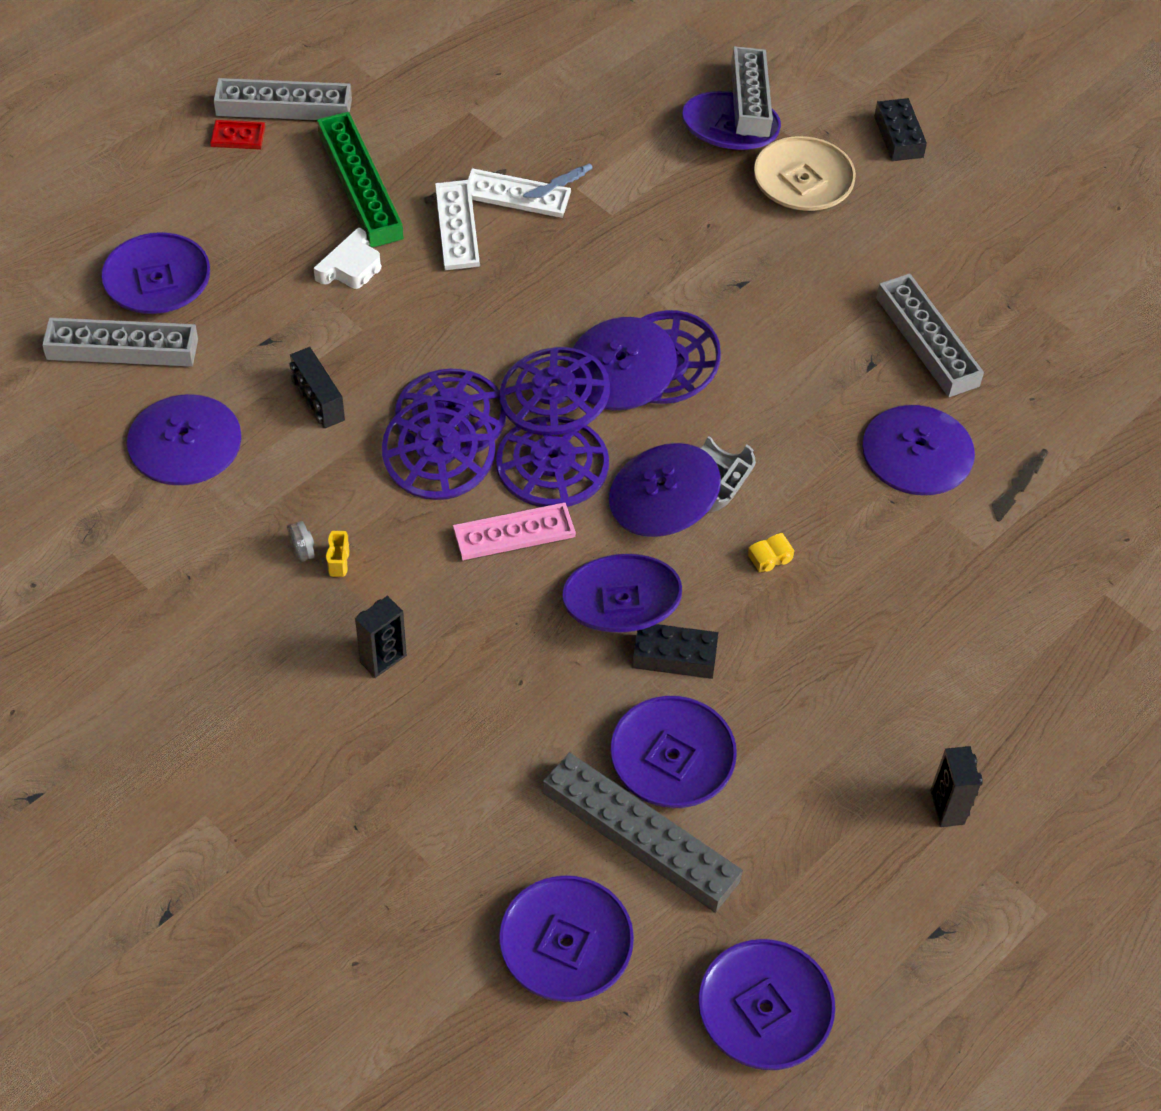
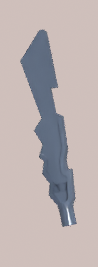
M588 163L573 169L567 174L552 179L551 183L545 186L540 185L523 194V197L542 198L557 186H565L568 182L578 180L579 177L584 176L586 172L592 169V165Z

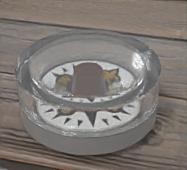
M299 521L287 525L289 542L298 562L314 558V541L310 531H307L304 522Z

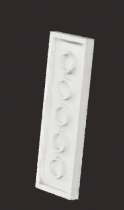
M472 169L468 178L470 180L472 200L563 218L571 193V188L557 186L542 198H525L523 194L540 185L545 186L547 183Z
M470 180L435 183L445 270L479 267L480 262Z

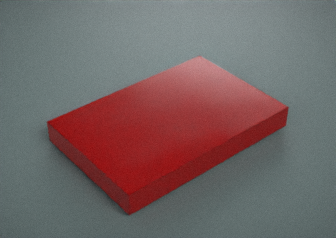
M215 120L210 141L211 147L261 150L266 127L265 122Z

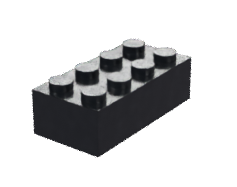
M909 98L877 101L874 117L891 161L924 158L927 142Z
M311 347L290 354L291 380L294 385H298L299 393L302 398H306L309 409L315 412L314 415L317 422H321L326 429L345 421L343 396Z
M387 595L383 599L377 600L369 609L357 615L355 624L360 663L374 678H377L407 656L404 613Z
M660 624L637 630L632 668L713 679L719 632Z
M971 746L945 748L930 789L940 827L965 825L968 816H970V810L974 806V800L978 796V790L983 784L982 775L978 773L976 767L977 757L972 753Z

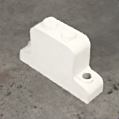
M358 227L314 267L315 281L320 284H329L334 279H337L353 289H358L366 284L375 273L380 271V253L369 246L366 232Z

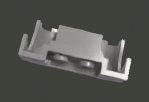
M708 436L701 449L706 451L715 460L721 476L718 497L708 511L715 512L724 508L734 498L750 475L756 462L753 454L754 450L750 446L746 445L739 454H731L720 449L713 439Z

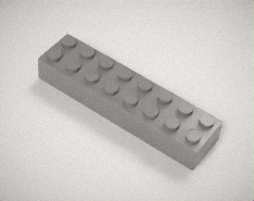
M734 46L731 73L736 134L769 137L773 117L766 50Z
M218 78L214 97L216 116L317 120L350 112L352 101L351 84L226 78Z
M907 274L880 283L876 299L948 398L980 387L984 374L983 370L912 275Z
M49 318L42 346L46 360L193 367L198 335L195 324Z

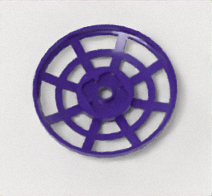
M678 310L658 311L641 317L651 322L673 319L672 329H665L674 343L677 355L676 370L671 381L677 379L681 384L677 387L666 388L649 403H676L702 391L716 375L721 360L720 343L713 328L700 317ZM684 320L693 323L705 332L696 339L690 333L679 330L680 321ZM680 336L692 343L684 347L677 343V338ZM709 337L715 347L716 360L705 361V352L701 345ZM697 348L700 361H689L688 354ZM688 368H696L697 371L691 379L687 380L683 376ZM703 368H713L709 377L700 386L695 388L692 385L702 373ZM684 388L688 391V393L677 397L661 398L663 393H673Z
M568 347L542 349L523 357L509 369L500 387V402L508 419L524 431L539 435L566 434L588 425L603 411L610 396L609 376L602 363L585 351ZM558 353L576 354L584 358L577 360L568 356H558ZM550 354V356L538 359L531 364L526 363L536 357ZM558 360L573 363L567 368L557 366ZM550 361V367L542 370L535 367L540 363ZM591 361L600 368L604 380L592 379V375L585 364ZM580 367L585 373L586 378H575L572 372ZM518 368L523 369L518 376L516 385L505 388L511 375ZM527 372L535 375L532 382L521 384ZM553 383L558 384L557 386L550 387V385ZM576 385H586L584 393L579 398L575 394ZM592 386L604 387L600 400L593 409L590 408L585 401L591 393ZM532 389L534 396L527 402L521 391ZM516 392L517 399L523 406L517 415L508 406L505 395ZM568 399L574 402L566 407L557 408V404L563 403ZM540 401L544 404H549L550 410L540 409L534 405ZM578 407L586 413V415L573 422L558 425V415L569 413ZM529 411L538 415L550 416V426L535 425L524 421L523 418Z
M439 369L423 374L404 388L396 403L395 415L401 411L403 399L413 400L412 403L429 397L443 396L463 400L472 406L474 401L483 400L484 411L482 414L489 424L495 427L493 430L495 440L503 431L506 423V415L502 406L499 421L489 416V399L499 398L500 400V390L484 376L464 369ZM446 374L464 375L463 378L446 377L439 379L438 377L439 375ZM473 377L482 381L493 389L494 392H484L482 388L470 381V379ZM428 378L431 379V382L424 385L417 393H407L421 381ZM443 382H459L456 388H445ZM434 385L438 389L432 396L423 394ZM466 385H469L479 394L469 395L463 390ZM435 402L436 409H448L446 408L447 406L453 405L455 408L449 410L458 413L464 408V406L452 402ZM417 407L412 409L413 417L419 414ZM471 411L465 418L469 420L471 416L479 419L473 425L475 431H477L484 424L476 413ZM437 414L438 422L448 424L454 418L447 414ZM429 415L420 418L415 423L423 428L427 425L423 419L429 417ZM460 421L457 425L460 430L457 431L459 435L470 434L466 425ZM397 425V426H398V429H399V432L401 433L403 427L400 426V425ZM407 431L405 440L409 444L415 443V437ZM435 441L433 446L436 447L438 441ZM479 441L477 452L488 447L489 441ZM465 442L466 447L460 449L463 455H469L472 442Z
M429 397L409 404L391 420L382 442V457L389 476L404 491L424 499H450L469 492L485 478L492 466L495 455V438L488 420L471 404L452 397ZM435 402H452L462 405L464 408L458 413L449 409H436ZM427 403L428 410L415 415L409 421L400 418L409 410ZM471 411L476 413L485 425L488 434H476L473 425L465 416ZM437 414H447L454 418L448 424L438 422ZM429 415L430 424L425 425L423 428L414 424L420 418ZM462 421L470 434L459 435L455 427ZM394 424L402 426L403 429L399 436L398 447L387 450L388 437ZM408 430L417 434L415 443L404 445ZM435 441L443 442V445L440 447L433 446ZM478 441H489L488 456L481 468L473 462L477 452ZM462 442H472L468 457L460 452ZM416 450L420 459L415 466L408 460L406 452ZM400 454L402 462L411 471L405 481L394 471L389 461L390 457ZM455 458L462 463L456 469L449 472L446 471L445 465L452 462ZM426 463L438 466L439 474L424 472L422 469ZM467 467L476 473L474 478L464 485L449 489L448 479L459 475ZM417 476L428 480H440L442 491H426L416 488L412 484Z
M550 416L538 417L526 422L550 426L546 423L550 422ZM558 416V422L570 423L575 421L571 418ZM587 425L576 431L564 434L562 438L543 435L544 438L539 439L537 442L527 439L533 435L531 432H527L522 437L514 435L521 430V428L516 426L503 438L499 445L496 458L497 472L506 489L523 502L538 507L566 503V506L569 507L587 500L602 487L609 471L608 450L601 437ZM583 429L591 434L601 447L590 446L578 431ZM575 436L584 447H573L569 440ZM506 442H516L513 454L514 460L503 464L502 453ZM522 444L531 448L530 455L519 458ZM592 453L603 454L604 456L603 468L599 477L589 471L592 464ZM555 454L558 457L550 458L549 455ZM576 454H587L584 467L575 462ZM531 462L536 471L531 476L525 471L522 464ZM516 467L519 474L528 481L525 488L521 490L513 484L506 475L505 470ZM571 469L579 472L574 477L564 480L563 474H566ZM543 474L555 476L557 482H547L539 479ZM584 476L593 482L583 492L568 497L567 486L577 483ZM535 485L544 488H558L560 498H541L530 493Z

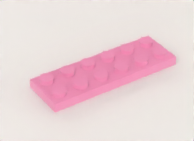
M566 503L453 525L462 560L574 538L576 534Z

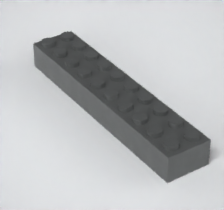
M570 752L543 781L544 795L715 913L741 882L743 872L741 868Z

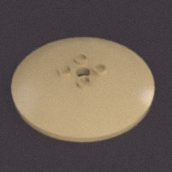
M805 136L783 138L769 144L760 152L754 166L756 183L767 197L785 207L804 211L822 210L839 204L851 193L856 178L854 165L844 151L822 139Z

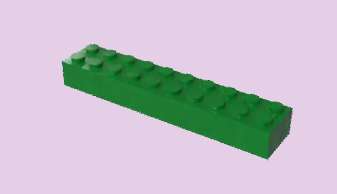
M350 112L317 119L320 139L362 230L366 232L369 246L373 248L403 240V224Z

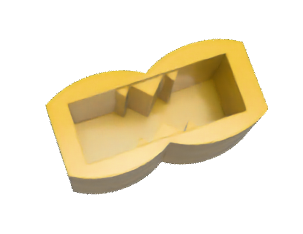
M331 531L328 538L329 549L326 554L329 576L344 577L348 570L347 559L350 552L348 534L346 531Z
M783 533L773 535L767 540L756 542L748 549V556L758 572H768L776 565L788 564L794 555V549Z

